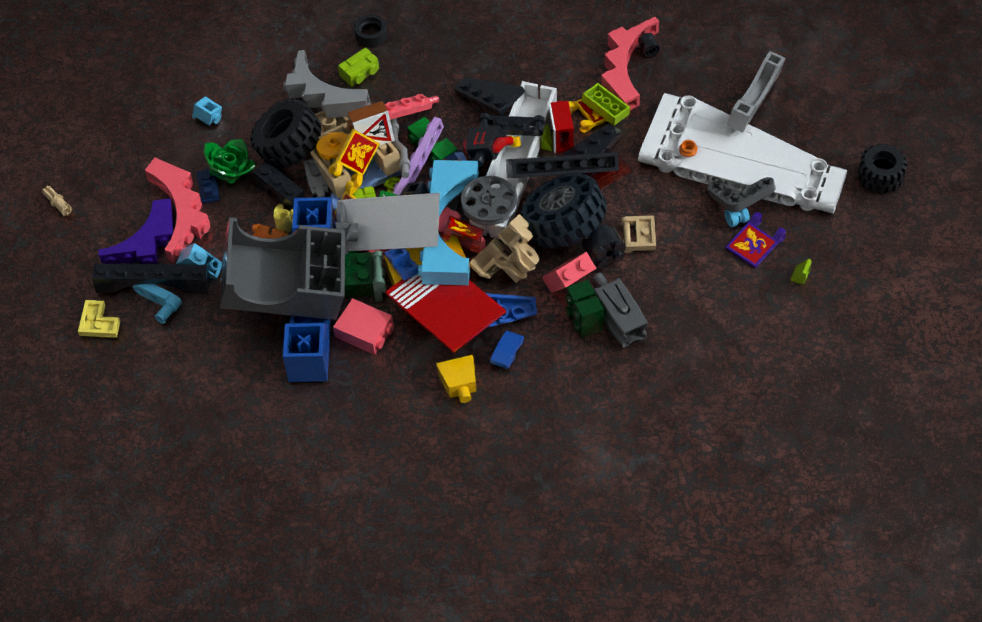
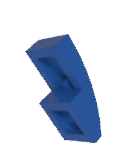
M405 248L390 249L384 252L387 260L403 281L418 274V265L410 258L409 252Z
M506 330L494 350L490 363L508 369L515 360L516 352L523 344L524 336Z

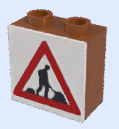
M383 101L348 112L349 120H347V125L350 131L355 129L380 143V145L395 141L389 113Z

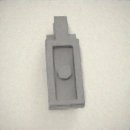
M313 159L303 161L310 192H312V195L317 194V198L325 197V192H328V184Z

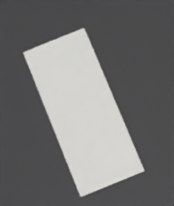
M440 193L337 200L336 222H340L338 202L343 201L346 208V223H358L359 227L358 241L347 242L348 251L437 247Z

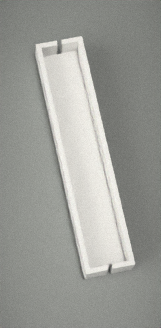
M522 81L521 86L524 88L525 93L513 104L509 116L535 117L536 115H541L544 117V125L542 126L544 128L546 124L549 125V103L557 102V88L541 85L540 99H538V84ZM506 135L520 136L521 146H505L497 158L492 160L486 176L501 177L513 185L517 193V208L508 220L496 225H481L469 219L470 225L482 229L480 235L487 236L488 233L490 237L500 239L497 235L514 219L529 177L507 178L506 159L537 157L541 147V136ZM499 184L491 185V188L498 189L501 187ZM487 193V200L491 207V200L489 199V194ZM510 195L503 196L504 200H511L513 198ZM499 209L496 211V213L501 215L505 214L506 211L504 209ZM486 212L478 213L479 217H486L488 215Z

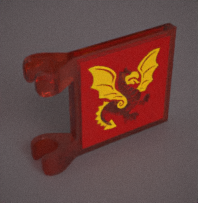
M449 216L442 239L449 241L452 234L471 242L470 251L477 253L484 229Z

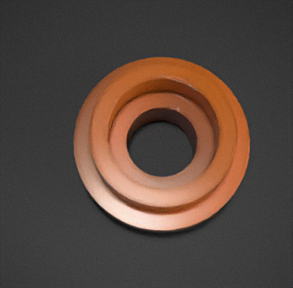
M685 140L679 146L680 154L685 157H693L697 154L698 147L692 140Z

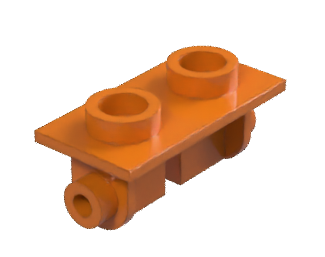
M254 224L252 227L254 232L252 236L273 239L289 235L286 234V231L275 228L269 234L270 227L261 224Z

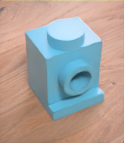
M204 97L194 104L192 118H198L208 125L212 123L217 124L222 117V107L209 98Z

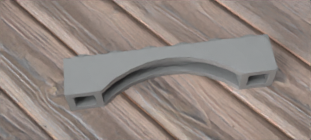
M769 51L747 92L733 107L727 126L742 133L745 131L778 78L786 59L785 57Z

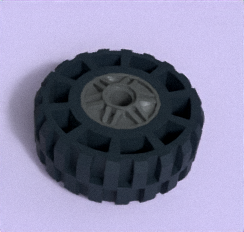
M569 173L564 176H557L550 181H546L539 188L537 187L526 198V202L523 203L521 216L528 222L529 226L527 229L532 233L533 237L531 239L535 244L543 248L557 249V247L563 248L572 243L575 244L582 238L589 236L593 230L595 231L604 220L607 206L606 200L593 178L586 174Z

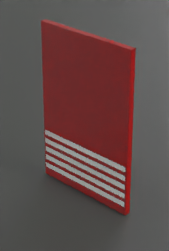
M417 274L405 281L400 280L385 292L391 300L453 353L506 313L503 307L470 280L469 285L422 284V276Z

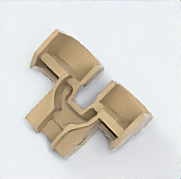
M519 214L497 235L511 249L512 253L510 255L503 252L505 250L504 245L495 237L489 245L469 262L470 267L479 276L489 279L500 268L515 283L520 279H525L527 277L526 273L533 271L539 261L535 250L527 244L533 237L532 233L527 229L529 226L528 222Z

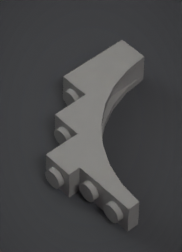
M305 50L298 51L297 58L294 59L295 69L292 70V73L287 74L286 81L283 83L284 91L288 93L289 99L303 98V101H306L309 108L322 107V111H325L327 118L347 117L348 112L371 104L367 89L339 88L315 77L308 69Z

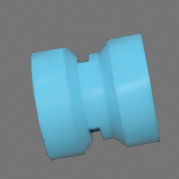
M747 208L739 212L725 210V218L730 227H735L740 222L746 223L750 220Z

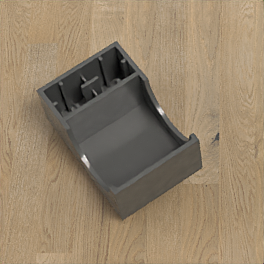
M229 217L223 242L220 308L337 319L344 299L345 230L299 225L295 232L285 237L273 239L259 238L244 232L238 226L237 218Z

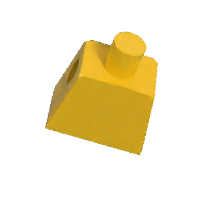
M473 355L437 363L438 376L449 397L459 396L461 403L469 402L471 400L470 393L476 391Z

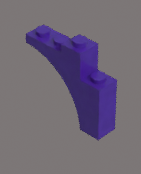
M171 198L152 201L149 217L133 236L112 247L99 249L101 263L129 264L138 262L139 264H158V247H166L175 230L174 208Z

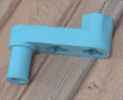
M156 284L133 285V289L139 295L163 306L154 316L162 324L182 304L178 296Z

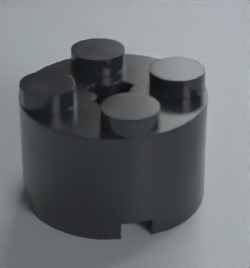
M598 226L595 231L593 230L587 239L584 238L582 241L583 249L588 253L598 269H603L607 265L619 262L624 258L623 253L626 245L614 226Z

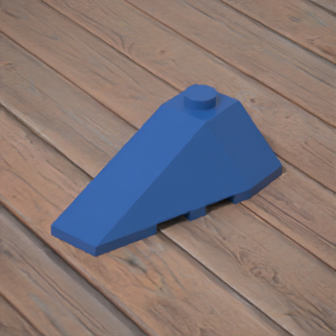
M486 293L506 310L504 315L488 327L537 315L535 297Z

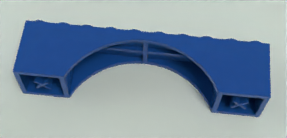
M332 197L294 198L292 233L298 229L299 225L333 229L336 219ZM291 315L289 324H285L283 360L289 382L328 381L331 319Z

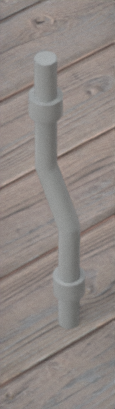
M397 118L391 119L390 122L395 139L391 143L400 151L401 160L399 161V168L402 171V177L408 178L410 161L407 148L398 141L399 124L397 123Z

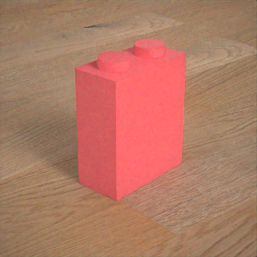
M585 252L542 276V279L549 291L553 293L571 285L595 270L596 267L588 253Z
M352 298L333 326L335 338L375 355L378 349L384 346L386 337L393 332L395 325L393 324L392 315Z

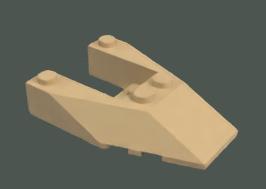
M325 111L315 114L321 123V136L319 140L323 136L334 132H343L350 135L351 131L347 125L349 116L327 118ZM389 142L380 145L372 159L385 175L388 176L401 170L399 168L400 154L393 144ZM315 144L311 156L329 188L338 199L343 196L347 181H351L350 174L343 166L339 177L330 174L328 169L336 160L335 158H330V160L321 158L317 152V144Z

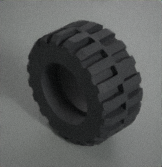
M287 99L284 102L276 103L274 107L271 106L256 121L250 136L251 146L265 162L267 161L273 167H290L292 164L299 163L302 158L307 157L310 151L312 152L321 136V123L303 101Z

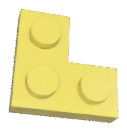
M85 300L78 334L79 336L117 338L120 319L118 317H103L104 301Z

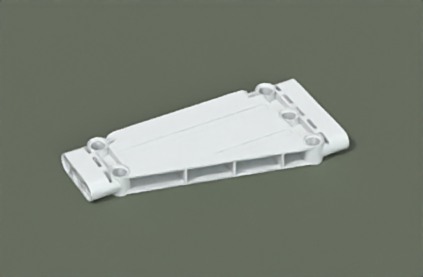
M667 93L663 94L640 149L638 162L657 166L664 173L674 171L679 177L708 185L714 181H721L736 192L745 189L760 179L771 177L774 179L776 190L762 199L786 206L799 204L806 211L817 209L834 214L846 179V169L827 165L825 160L819 159L749 124L743 133L727 126L729 114L693 96L688 95L682 98ZM692 140L696 143L698 150L695 156L685 157L680 154L679 146L683 141Z

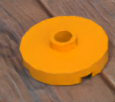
M334 132L323 136L316 145L318 155L325 160H330V158H335L336 160L349 135L343 132Z

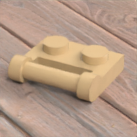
M625 216L620 219L621 226L623 227V241L626 245L624 253L656 250L654 216ZM631 225L636 226L637 242H631Z

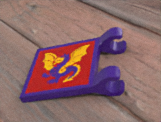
M758 212L754 213L750 221L726 246L728 251L755 269L786 238V230L783 228H779L773 237L759 229L757 226L762 222V215Z

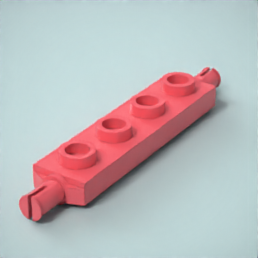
M417 94L416 96L388 102L384 105L391 120L432 109V104L439 103V97L436 95L428 98L423 94Z

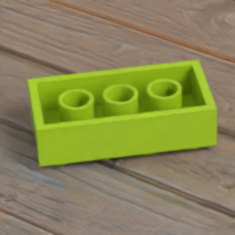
M599 83L582 95L583 103L614 126L630 113V106Z

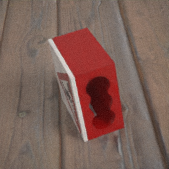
M569 101L549 103V128L554 153L567 152L574 147V127Z

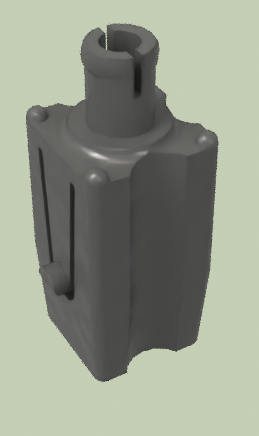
M602 273L592 276L591 284L594 286V296L598 297L604 309L603 322L621 347H627L633 341L646 338L645 328L648 326V322L621 279L617 278L615 281L608 283Z

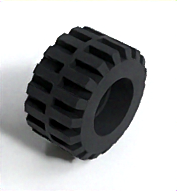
M881 143L877 144V146L871 145L869 149L866 148L861 155L858 169V178L861 179V184H865V188L872 189L873 192L880 191V193H884V191H887V193H890L892 189L897 190L898 186H901L904 181L907 168L906 156L902 155L900 149L897 150L895 146L891 147L889 144L882 145ZM877 167H884V168H887L888 170H882V169H879V168H877Z

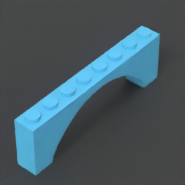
M434 160L433 168H430L429 177L432 181H428V192L440 193L439 216L448 203L462 193L469 182L479 177L478 161ZM438 233L437 247H422L424 250H420V262H422V265L418 266V276H422V284L469 285V258H463L450 249Z

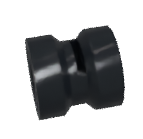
M645 33L638 38V44L643 48L642 51L646 57H653L659 53L660 46L652 33Z

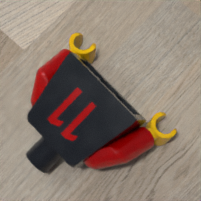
M500 125L470 128L468 139L463 141L466 154L473 161H478V167L483 166L484 161L495 160L505 146H521L520 136H506Z

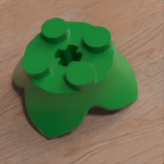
M242 138L231 140L224 147H220L217 143H205L204 156L210 167L209 173L219 179L226 180L228 183H235L237 179H240L244 174L255 168V162L252 159L248 160V147Z

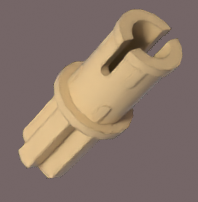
M46 186L42 190V193L51 201V206L56 207L63 216L71 213L72 207L64 201L61 194H57L50 186Z

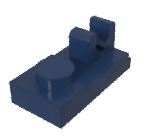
M209 169L196 171L202 204L220 201L216 176L211 175Z

